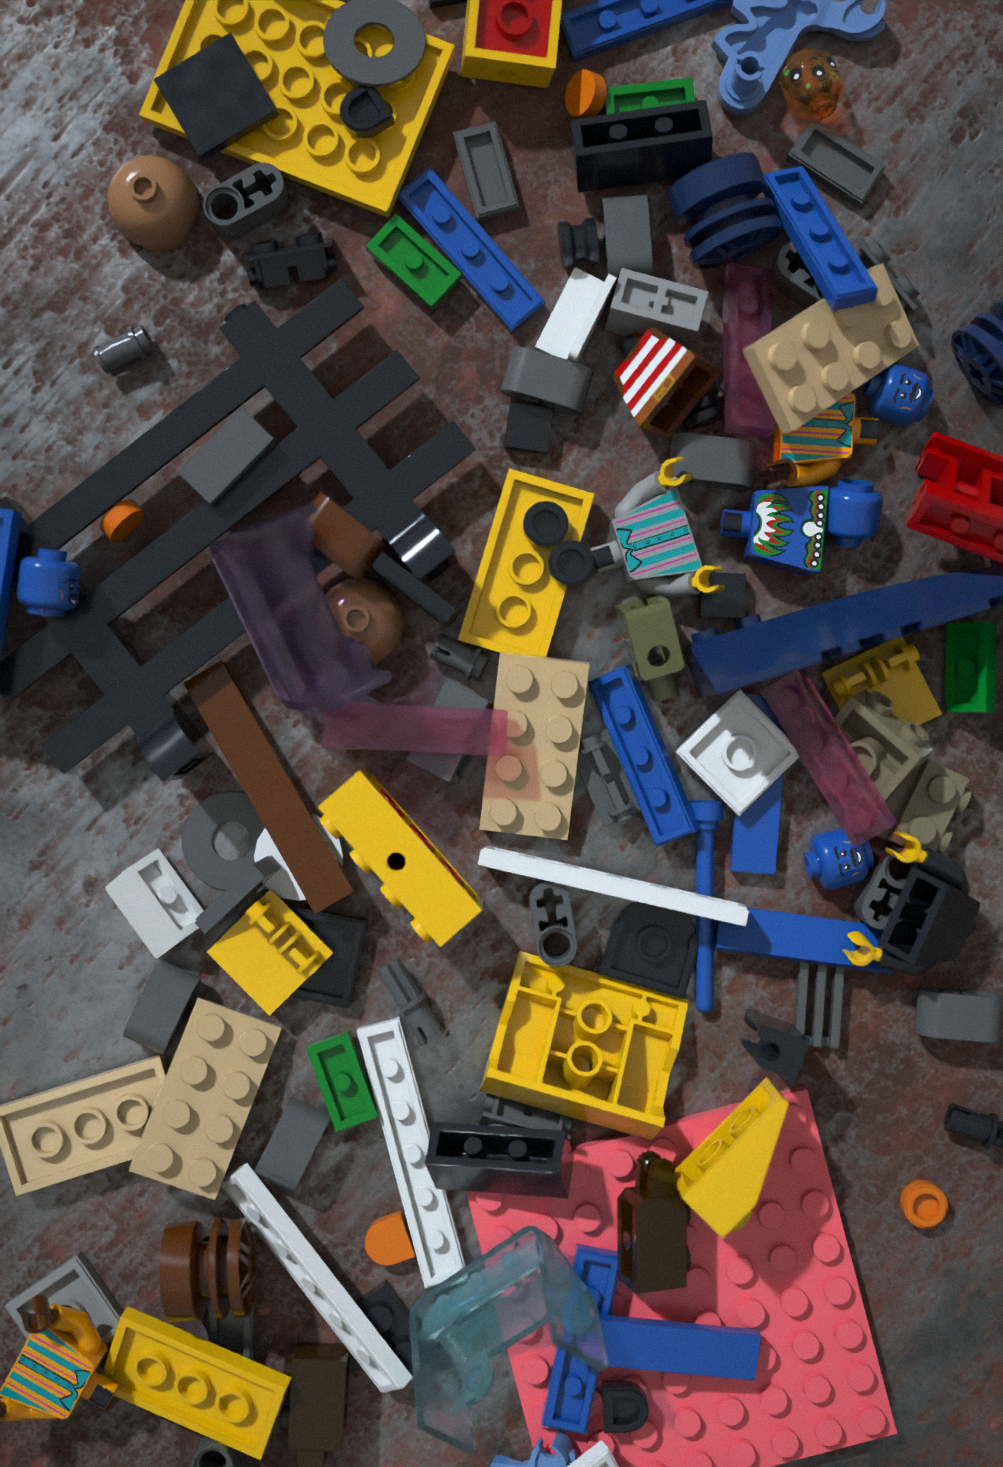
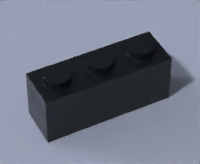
M706 100L570 120L572 154L578 193L682 178L689 172L712 161L713 134Z
M433 1122L425 1166L436 1189L568 1199L574 1155L565 1130Z

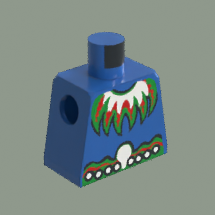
M814 486L755 491L749 497L747 511L723 509L720 536L745 538L743 558L746 560L812 577L821 571L829 487Z

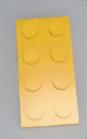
M509 468L458 641L497 653L508 652L542 657L547 656L567 587L557 583L550 575L548 569L549 556L556 546L540 548L533 545L524 534V516L527 510L538 502H554L563 508L568 517V530L561 542L568 540L581 542L594 493Z
M129 1306L120 1316L102 1375L119 1384L114 1396L260 1461L267 1449L292 1379L290 1376Z

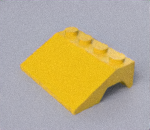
M519 951L490 1049L480 1091L652 1140L664 1127L665 1114L663 1106L670 1072L680 1048L689 1000L567 964L561 967L550 966L543 962L539 956Z

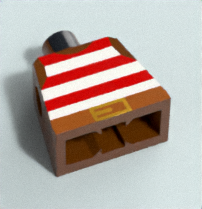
M653 327L648 329L643 336L635 332L623 339L620 351L625 359L614 372L613 380L638 425L668 440L720 376L722 371L680 342Z

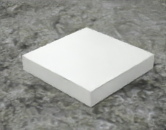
M741 689L735 691L675 751L737 816H740L803 754Z

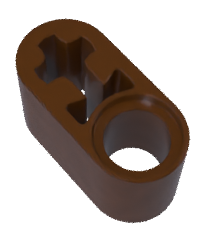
M321 492L291 527L358 583L371 569L372 564L379 555L388 548L380 539Z

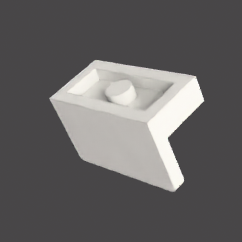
M574 267L535 345V350L578 363L614 291L617 277L608 274L604 282Z
M159 848L125 869L105 887L107 893L155 958H159L199 929L195 924L196 918L204 910Z

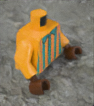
M849 393L793 432L782 434L776 420H774L772 462L767 463L765 468H771L772 472L777 473V481L768 483V489L774 490L785 486L813 487L837 474L840 466L851 458L853 444H876L879 433L878 418L855 417L856 398L854 394Z
M44 1295L34 1297L32 1299L34 1313L27 1311L21 1313L23 1327L25 1331L31 1334L0 1389V1396L2 1397L0 1399V1421L68 1419L82 1398L105 1410L119 1384L97 1372L108 1352V1347L102 1342V1338L89 1314L85 1311L55 1305L54 1303L50 1306L47 1297Z

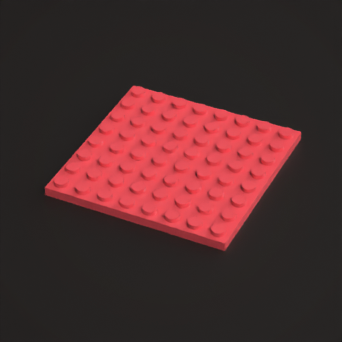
M804 1085L780 1091L789 1103L757 1203L751 1209L752 1216L740 1230L736 1232L730 1230L722 1238L690 1207L691 1218L687 1225V1246L691 1255V1265L689 1270H687V1287L636 1294L617 1279L610 1314L614 1316L756 1329L761 1335L755 1380L600 1366L587 1433L581 1434L562 1430L570 1438L573 1450L575 1449L577 1453V1458L602 1440L609 1448L619 1467H772L897 1434L808 1090ZM741 1102L665 1121L664 1127L652 1140L623 1132L571 1146L574 1160L568 1199L466 1191L533 1448L538 1439L541 1438L544 1441V1450L549 1454H556L551 1445L559 1429L542 1426L541 1418L576 1244L617 1251V1197L626 1187H635V1170L637 1169L635 1164H637L636 1159L639 1158L638 1155H641L642 1152H647V1150L650 1152L654 1151L660 1155V1158L668 1159L677 1168ZM630 1381L636 1383L644 1390L648 1400L649 1415L641 1428L628 1433H604L602 1382Z

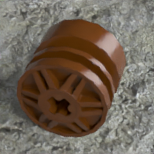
M245 1217L234 1218L230 1224V1229L225 1220H215L212 1225L209 1241H207L203 1225L199 1221L168 1223L161 1242L159 1272L161 1302L167 1322L202 1320L208 1298H210L214 1315L218 1319L227 1318L230 1306L234 1317H249L252 1311L258 1274L257 1253L253 1243L249 1220Z

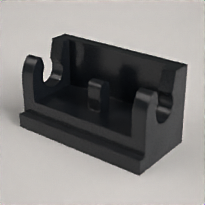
M747 1008L743 1020L758 1028L756 1035L761 1039L759 1043H753L749 1039H741V1044L747 1051L756 1054L753 1056V1059L758 1066L780 1075L785 1082L795 1085L810 1041L793 1024Z

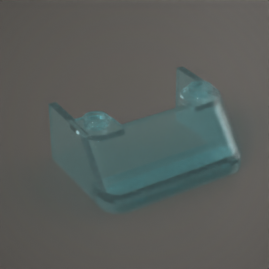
M536 1226L522 1228L423 1294L416 1301L410 1313L409 1330L417 1428L467 1453L475 1450L471 1406L481 1401L493 1387L495 1377L493 1357L546 1323L549 1324L551 1343L601 1372L609 1367L596 1300L552 1237Z

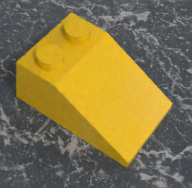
M767 1077L675 1169L677 1186L682 1199L722 1238L730 1230L733 1232L740 1230L751 1218V1209L757 1203L789 1106L787 1100Z

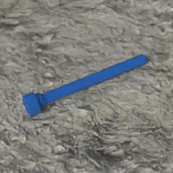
M691 800L689 803L700 827V830L696 831V893L714 897V829H718L719 820H723V801ZM696 915L698 942L696 957V1008L699 1012L706 1014L711 1012L714 1007V919Z

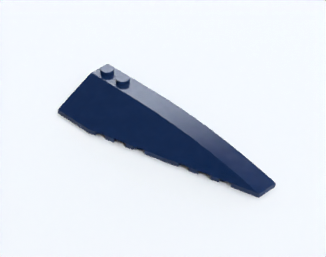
M1003 565L952 572L869 590L763 622L760 614L734 621L736 630L719 635L717 627L692 634L693 643L684 646L683 650L698 698L720 694L810 666L823 660L845 655L866 646L886 642L911 632L924 630L1002 605Z

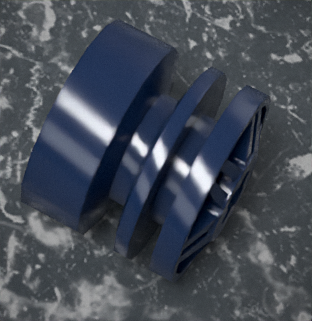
M742 152L711 161L689 172L668 189L667 197L676 222L681 226L694 225L683 238L685 246L693 249L689 257L694 268L698 270L710 269L742 260L781 235L783 226L780 218L772 215L776 208L774 202L770 198L755 199L764 191L767 183L758 158L754 153Z
M1002 297L990 307L989 314L980 313L970 321V324H965L954 332L951 339L955 359L964 376L986 401L1000 409H1003Z

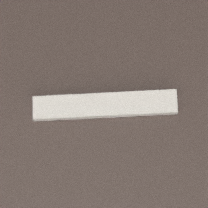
M486 846L481 849L477 864L741 926H746L749 913L746 905L492 846Z
M401 1017L359 1027L357 1034L424 1287L429 1288L467 1278L468 1269L447 1190L436 1189L425 1166L431 1129Z
M245 1163L229 1172L222 1181L221 1186L249 1220L250 1224L379 1391L385 1393L403 1389L413 1376L249 1164Z

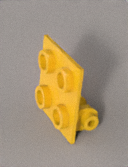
M903 636L889 640L821 673L839 710L843 708L851 696L867 690L870 694L872 691H877L888 697L894 704L892 713L904 724L907 721H911L921 725L942 715L916 664V661L920 660L919 653L913 644L907 646Z
M272 889L259 901H256L207 951L269 1016L334 953Z

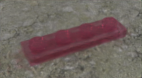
M729 263L722 272L725 432L769 438L775 430V418L742 350L772 331L770 269Z
M804 668L790 672L761 691L854 848L897 824L896 819Z
M325 701L322 747L506 756L508 710Z

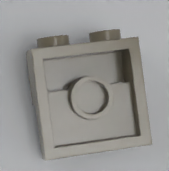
M863 690L851 696L800 762L863 820L868 822L879 812L897 789L912 777L934 749L926 743L929 740V735L921 726L911 721H907L904 724L892 713L894 704L888 697L877 691H872L870 694L867 690Z
M926 759L912 777L897 789L871 820L866 822L850 807H848L842 820L902 848H905L906 841L904 838L894 834V832L901 831L919 840L922 850L925 851L927 848H930L939 854H943L952 838V831L947 829V826L954 812L961 814L970 801L972 792L966 788L970 779L932 760Z

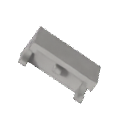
M621 268L605 331L624 336L637 332L643 336L648 329L654 327L691 350L699 330L709 291Z

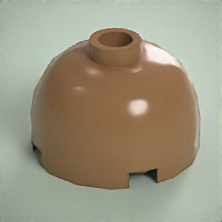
M154 154L136 156L122 164L111 178L107 192L109 212L117 228L127 240L132 241L136 245L143 246L144 249L160 251L172 249L186 241L192 233L190 229L195 224L196 217L198 219L200 214L199 195L188 174L169 158Z
M364 577L359 583L354 579H346L330 588L320 601L316 615L317 634L326 651L340 662L357 667L376 665L390 657L401 642L405 630L404 610L394 592L381 582Z

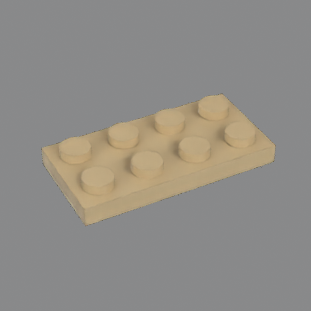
M883 263L867 269L879 289L874 302L832 311L824 297L742 350L782 434L795 431L920 346Z
M500 652L479 830L568 840L590 662Z
M197 996L130 1164L129 1171L215 1200L282 1027Z
M159 1054L1 1104L0 1148L15 1195H22L132 1160L168 1071L164 1055Z

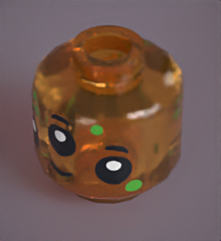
M806 48L796 52L786 61L779 78V87L790 112L797 119L820 121L828 118L835 112L837 104L845 93V82L833 57L823 50Z

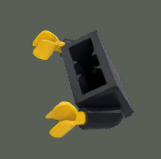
M895 831L894 834L905 839V848L897 853L886 847V852L905 863L915 861L918 863L917 867L912 866L878 942L880 948L874 947L861 932L852 931L847 934L848 938L861 947L856 951H848L846 949H842V951L856 966H865L873 960L876 961V966L914 976L922 974L937 963L954 961L958 957L966 938L971 936L976 929L975 918L980 909V902L969 896L970 884L964 869L959 864L930 848H927L925 851L922 850L918 839L907 833Z

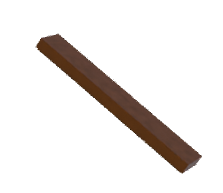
M221 660L183 683L314 914L321 913L356 892L225 662Z

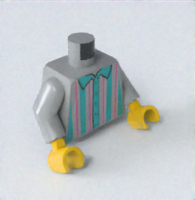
M683 457L666 460L662 464L660 471H656L635 484L615 507V519L609 524L613 541L590 548L598 574L622 566L627 584H636L643 593L655 596L661 595L667 599L695 595L701 591L704 593H720L725 589V585L711 586L709 584V575L713 571L723 569L720 566H702L677 487L670 489L671 486L687 483L692 478V473L685 474L680 478L674 475L673 467L677 462L682 461Z

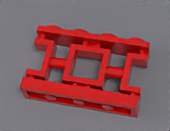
M932 433L916 461L915 470L916 474L935 480L937 483L928 479L923 480L913 498L912 505L914 506L907 517L906 528L1003 563V507L990 503L991 501L1003 506V457L941 433Z

